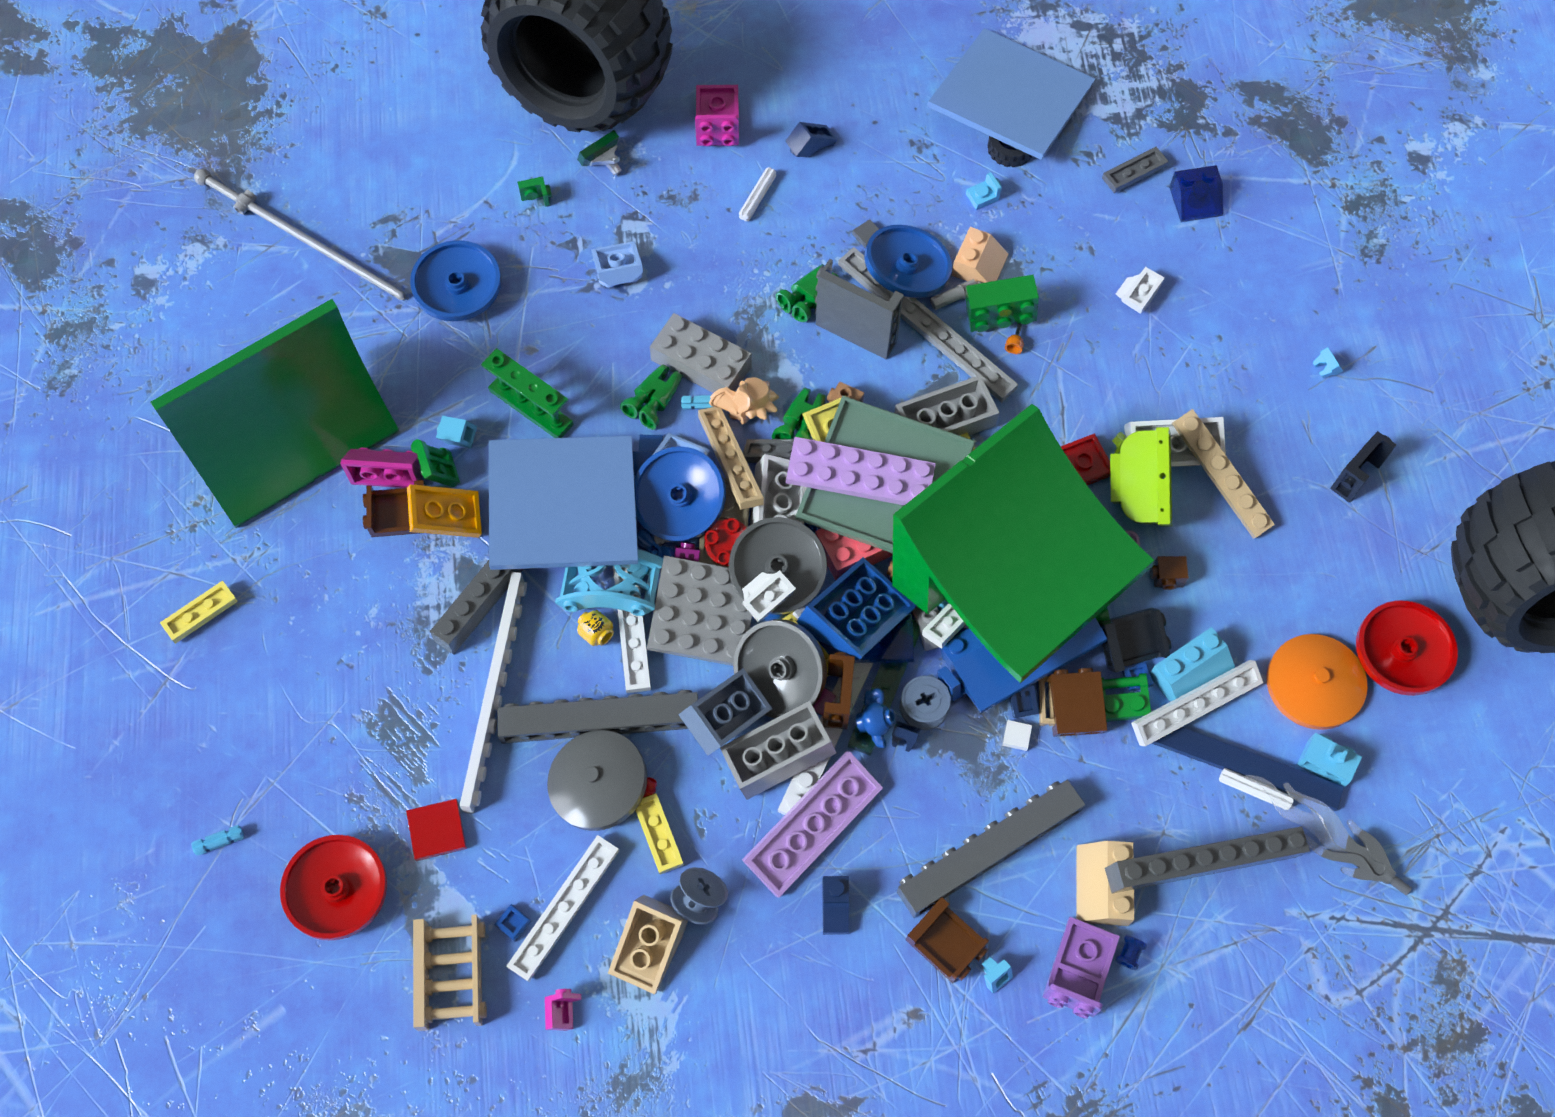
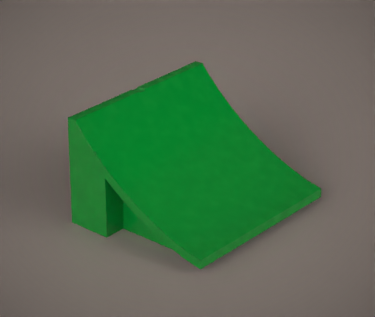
M333 299L328 300L150 402L235 528L313 483L320 476H324L341 466V459L350 449H370L399 431L373 383Z
M1033 404L1019 413L969 453L967 457L959 461L893 514L892 586L927 614L944 600L947 601L988 651L1020 683L1154 565V559L1125 532L1089 489L1057 442L1040 409Z

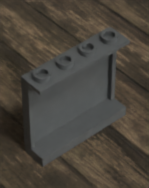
M829 259L825 266L822 265L816 275V278H818L815 289L817 291L815 299L817 307L814 315H816V325L887 359L897 343L904 295L895 291L890 300L886 301L833 275V260Z

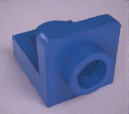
M946 666L938 670V680L942 681L948 688L952 702L966 694L960 685L962 682L956 672H950Z

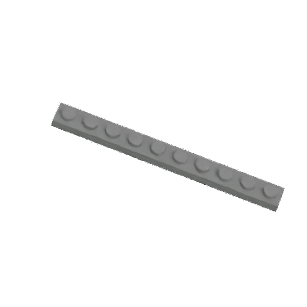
M855 247L839 259L838 265L867 290L886 301L890 300L894 293L881 286L871 276L866 267L864 255ZM903 296L901 318L973 378L981 375L988 391L1001 403L1017 389L1018 384L916 298Z

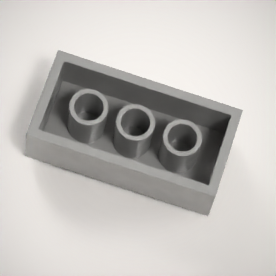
M675 313L672 314L650 345L651 361L659 365L664 364L668 366L670 371H677L682 377L712 393L724 387H728L735 392L752 367V353Z
M981 375L896 404L894 412L895 414L956 435L965 433L972 435L996 426L999 417V411Z
M810 701L720 747L746 800L836 754L834 746Z

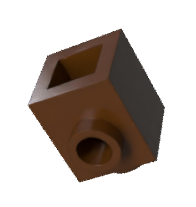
M1157 556L1153 567L1150 568V578L1154 579V587H1162L1164 590L1184 587L1189 579L1186 556Z

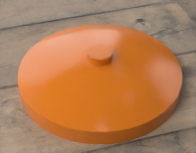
M1305 634L1286 641L1274 653L1267 668V688L1272 701L1288 719L1306 728L1327 730L1344 725L1360 711L1367 696V677L1358 657L1346 645L1328 636Z

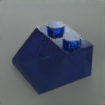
M1217 165L1174 172L1169 188L1180 222L1223 216V182Z

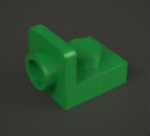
M543 176L517 182L522 201L543 197L545 207L550 206L548 198L552 197L549 184L545 185Z

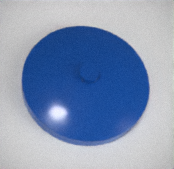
M890 225L877 230L870 237L864 253L865 264L871 276L887 290L893 293L897 291L905 297L923 298L938 293L945 287L952 272L951 257L945 246L930 233L913 226Z
M447 241L433 246L420 256L412 269L410 285L416 303L428 315L444 321H464L482 314L494 303L501 288V273L496 259L484 247L469 241Z
M681 446L663 449L643 463L634 479L636 517L647 531L663 540L685 542L702 536L716 524L724 509L726 486L723 475L714 461L696 449Z

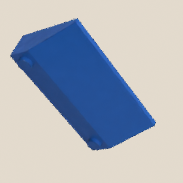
M1094 618L1022 683L1016 680L999 663L970 628L954 636L941 649L942 659L951 672H956L961 679L962 684L960 685L980 713H983L1108 640L1096 618Z

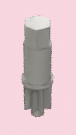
M972 279L959 284L953 289L931 297L930 303L933 309L937 310L958 300L966 299V286L981 282H976Z

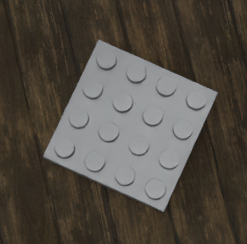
M664 556L647 650L733 666L735 650L740 639L750 629L752 615L742 604L743 600L733 587L729 568Z

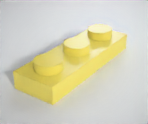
M222 580L161 621L160 624L176 644L237 603L238 600Z
M657 793L643 798L635 811L659 874L661 875L684 866Z

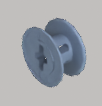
M919 676L913 678L902 691L899 708L902 718L908 725L920 728L921 730L936 728L944 722L948 714L951 696L944 683L935 677Z
M696 867L686 869L680 876V885L671 892L670 900L672 907L677 914L687 921L703 925L712 923L718 917V906H722L727 901V887L720 877L709 870Z

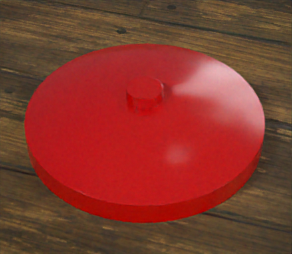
M1399 600L1387 602L1376 607L1362 621L1356 636L1357 655L1366 673L1377 684L1397 694L1416 696L1432 692L1449 679L1456 667L1458 649L1452 630L1435 611L1416 602Z
M347 835L324 836L303 846L287 864L280 884L281 905L289 921L302 933L312 938L327 941L348 938L366 928L381 910L387 892V875L381 859L365 842Z

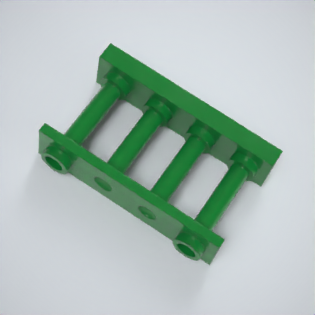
M496 348L481 364L483 368L497 377L488 386L489 391L552 437L562 438L574 425L573 420L559 411L568 402V398Z

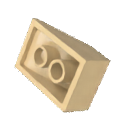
M643 894L633 902L608 974L656 994L682 939L688 921L677 914L673 907Z

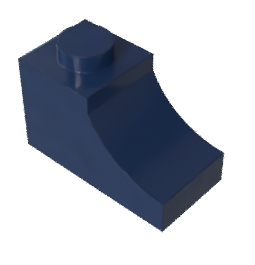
M799 122L785 142L790 147L791 153L796 157L810 158L816 151L828 146H834L838 139L827 125Z
M823 876L822 878L823 935L849 934V876Z

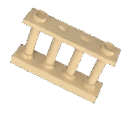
M477 914L471 915L472 925L432 929V926H429L424 919L413 920V1028L417 1031H428L429 1023H433V1020L473 1016V1023L476 1026H483L482 1018L487 1017L486 1002H482L481 938H485V923L481 922ZM472 936V952L432 955V952L429 953V942H432L433 939ZM472 963V978L436 982L429 979V969H432L433 966ZM473 989V1005L436 1009L429 1006V996H432L435 992Z

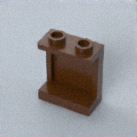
M424 480L414 481V485L426 486ZM372 485L366 486V494H363V505L366 508V515H363V527L368 530L371 537L420 534L410 532L407 488L374 490Z
M844 652L829 655L827 675L841 677L842 682L840 703L825 702L823 727L846 730L848 728L855 657L849 656V654Z
M1093 668L1078 669V673H1069L1066 669L1054 671V674L1047 678L1048 683L1051 685L1055 723L1052 727L1053 737L1102 734L1106 732L1107 723L1101 671L1093 672Z
M941 897L907 935L906 941L950 982L954 983L957 978L962 981L972 970L968 965L974 959L979 962L989 949L985 946L989 940L986 937L983 939L948 907L949 903Z

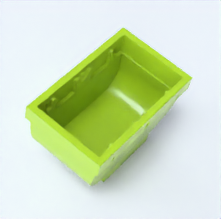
M1158 427L1156 430L1134 432L1123 441L1120 453L1110 454L1111 502L1113 504H1121L1125 515L1136 523L1172 527L1169 427Z

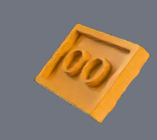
M412 484L408 486L410 532L475 538L481 536L478 491Z

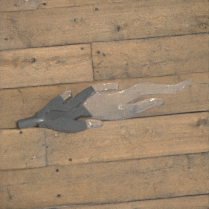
M1253 775L1244 776V779L1258 784L1265 790L1275 809L1282 817L1305 827L1319 839L1323 846L1318 845L1305 834L1308 846L1312 851L1328 860L1350 863L1357 867L1355 869L1342 867L1340 869L1342 873L1360 880L1380 881L1385 884H1391L1404 895L1409 894L1412 887L1396 876V872L1390 865L1381 844L1372 835L1358 827L1353 820H1347V825L1363 842L1364 847L1352 839L1338 816L1325 803L1295 791L1289 783H1284L1283 786L1288 795L1307 806L1312 814L1291 805L1268 780Z

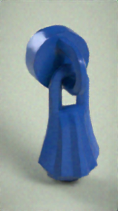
M640 529L637 532L638 547L661 558H664V556L675 557V550L672 547H660L646 529Z

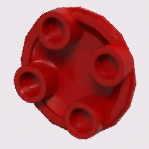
M735 518L717 521L705 534V548L710 558L720 565L729 566L732 547L738 536L747 527Z

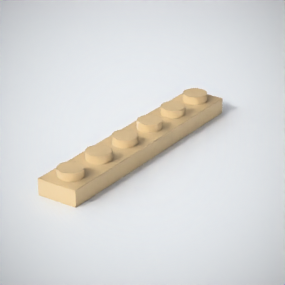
M711 407L698 410V418L740 510L763 505L764 497L722 409Z
M1191 409L1172 422L1176 431L1252 538L1258 537L1274 526V522L1196 412Z

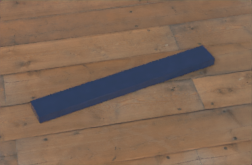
M1180 727L1152 743L1222 770L1227 768L1276 790L1333 811L1338 810L1344 786L1190 729Z

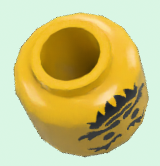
M592 610L589 613L584 612L578 619V634L592 646L605 645L614 634L612 621L598 610Z

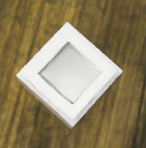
M1007 720L1002 746L1027 751L1032 725Z

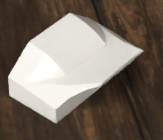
M1145 267L1139 275L1127 277L1116 295L1121 298L1123 303L1141 314L1156 295L1163 283L1164 277Z
M780 570L775 574L762 572L742 589L744 593L742 604L760 622L780 606L796 588Z

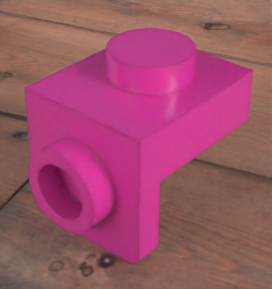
M557 989L554 995L545 997L546 1030L568 1031L573 1029L572 1002L581 1000V994L571 993V989Z

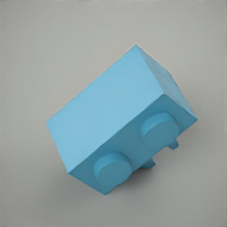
M1315 732L1307 741L1296 765L1325 780L1346 787L1351 782L1362 756L1356 754L1355 750L1350 747L1341 746L1333 742L1329 736Z

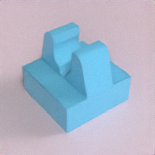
M1328 347L1322 350L1321 354L1313 361L1316 368L1320 365H1326L1325 369L1319 372L1322 378L1331 375L1336 376L1343 372Z
M989 957L982 963L985 967L983 971L986 973L984 975L986 987L993 994L1013 978L1012 968L1005 960L997 964Z

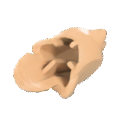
M755 377L746 378L745 381H741L736 392L728 387L718 389L710 396L709 404L711 406L729 411V417L740 421L742 425L756 416L766 420L767 412L776 413L778 411L772 402L777 400L779 396L770 389V382Z

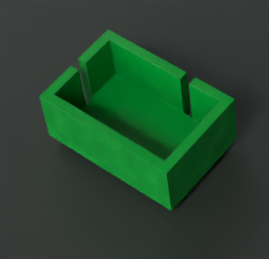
M1034 274L966 286V312L970 332H984L998 327L1007 328L1013 325L1014 322L1026 325L1037 321L1039 296Z

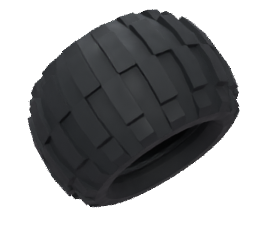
M485 0L481 16L484 17L481 25L483 51L488 54L490 59L487 63L493 74L497 75L501 80V86L509 96H514L521 103V107L530 114L534 113L543 118V122L554 127L557 125L564 126L568 131L580 133L582 130L595 132L612 129L617 124L624 123L642 109L663 80L672 54L673 43H670L672 33L671 20L668 9L663 7L662 0Z
M1549 461L1516 473L1480 495L1476 499L1477 502L1468 507L1460 517L1461 524L1456 528L1457 540L1452 541L1451 544L1453 572L1469 613L1485 634L1491 638L1496 637L1498 642L1505 647H1514L1515 651L1525 653H1555V461Z

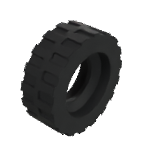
M989 136L988 153L997 164L1013 168L1022 166L1032 158V155L1019 149L1010 150L1003 147L1001 141Z

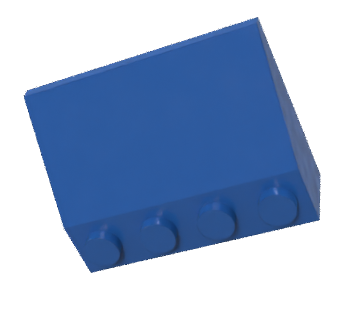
M862 557L808 604L796 622L808 630L816 640L861 659L912 612L916 605L894 588L892 583Z

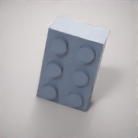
M742 668L678 715L708 756L769 712L772 707L744 668Z

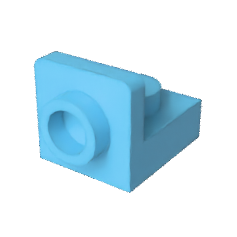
M990 172L986 175L984 182L966 189V195L975 209L978 210L998 201L1002 186L999 179L995 178Z

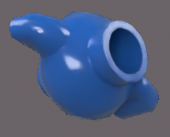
M880 688L866 691L864 694L865 707L863 712L857 713L856 724L860 732H867L871 735L872 741L878 748H886L887 744L884 735L891 728L892 724L895 723V714L892 709L883 705L884 693Z

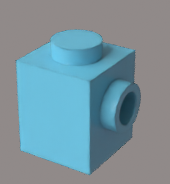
M442 416L441 422L437 427L436 438L450 445L471 449L477 426L467 420Z

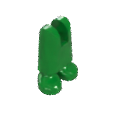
M824 264L819 265L791 285L793 293L781 289L775 295L779 306L788 314L792 311L793 318L799 322H807L811 317V308L816 309L817 303H815L817 291L815 289L818 278H816L819 268L822 265L825 266ZM832 272L833 275L839 277L835 272Z
M662 364L634 390V397L623 400L620 404L621 411L632 419L639 415L640 422L645 427L655 430L659 425L657 410H665L681 382L682 375L675 371L667 382H664L669 372V367Z
M803 388L783 417L785 424L773 431L772 439H793L795 430H798L795 437L811 439L803 413L824 405L826 395L818 393L813 405L807 403L811 389Z

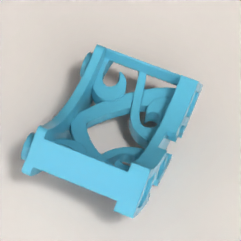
M637 549L638 564L566 567L560 597L556 598L555 604L563 607L568 612L602 607L624 610L636 616H643L655 610L654 600L663 558ZM607 566H614L617 574L625 579L621 583L604 590L591 579L601 574ZM622 567L629 569H627V572H625L622 570ZM646 574L648 575L647 583L642 580ZM635 585L646 590L644 599L632 596L637 594L641 597L640 591Z

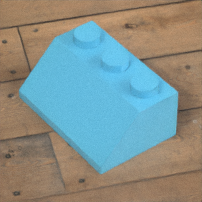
M1210 627L1156 664L1150 674L1153 682L1171 702L1235 668L1227 644Z

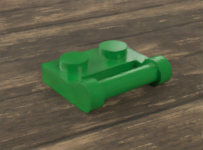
M419 439L412 442L411 450L418 456L421 466L420 471L424 479L451 487L460 484L455 463L449 449L436 448L427 445L426 442Z
M1140 673L1139 676L1113 679L1101 677L1106 722L1139 719L1151 712L1146 673ZM1140 686L1141 692L1106 695L1105 689Z

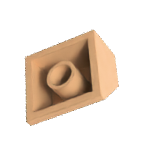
M970 227L954 260L952 276L965 281L974 279L976 282L980 281L981 283L997 281L1007 260L1008 253L991 234Z

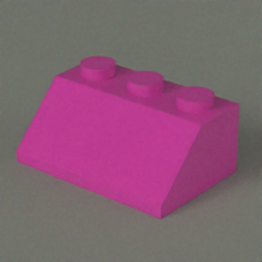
M368 448L350 449L341 459L340 463L352 485L408 488L410 484L414 485V481H419L423 478L418 456L412 451L404 453L394 452L389 449L374 451Z

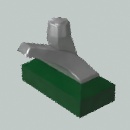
M611 131L580 151L577 158L582 166L606 165L614 176L618 175L622 170L617 164L620 161L619 157L615 155L619 139L616 131Z

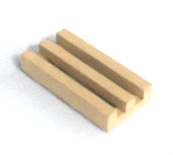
M1048 677L1038 681L1039 726L1055 725L1050 683H1048L1049 718H1046L1045 682H1048Z

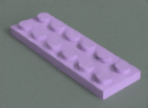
M794 437L786 483L905 505L932 484L935 463Z
M846 751L742 861L779 898L883 787L850 751Z

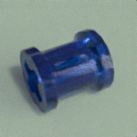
M1126 935L1124 937V947L1120 956H1117L1115 961L1128 969L1137 970L1139 967L1137 962L1142 950H1146L1147 945L1135 937Z

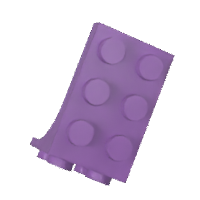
M1069 917L1042 996L1048 999L1047 1003L1057 1008L1065 1006L1073 1009V1014L1088 1019L1089 1016L1094 1017L1100 1012L1103 1006L1100 1003L1101 994L1120 936Z

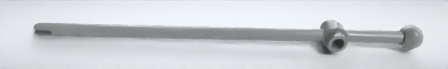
M202 168L195 172L194 179L197 184L201 186L209 185L234 200L236 203L233 208L240 214L244 215L247 211L254 212L397 299H405L406 295L400 289L255 204L254 202L257 197L251 191L246 190L244 193L239 194L212 178L211 173L207 169Z

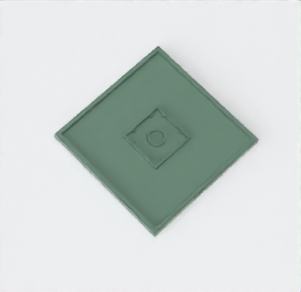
M843 395L825 439L826 443L935 463L933 482L959 461L967 457L973 451L976 443L974 440ZM807 487L795 519L893 553V514L904 505Z

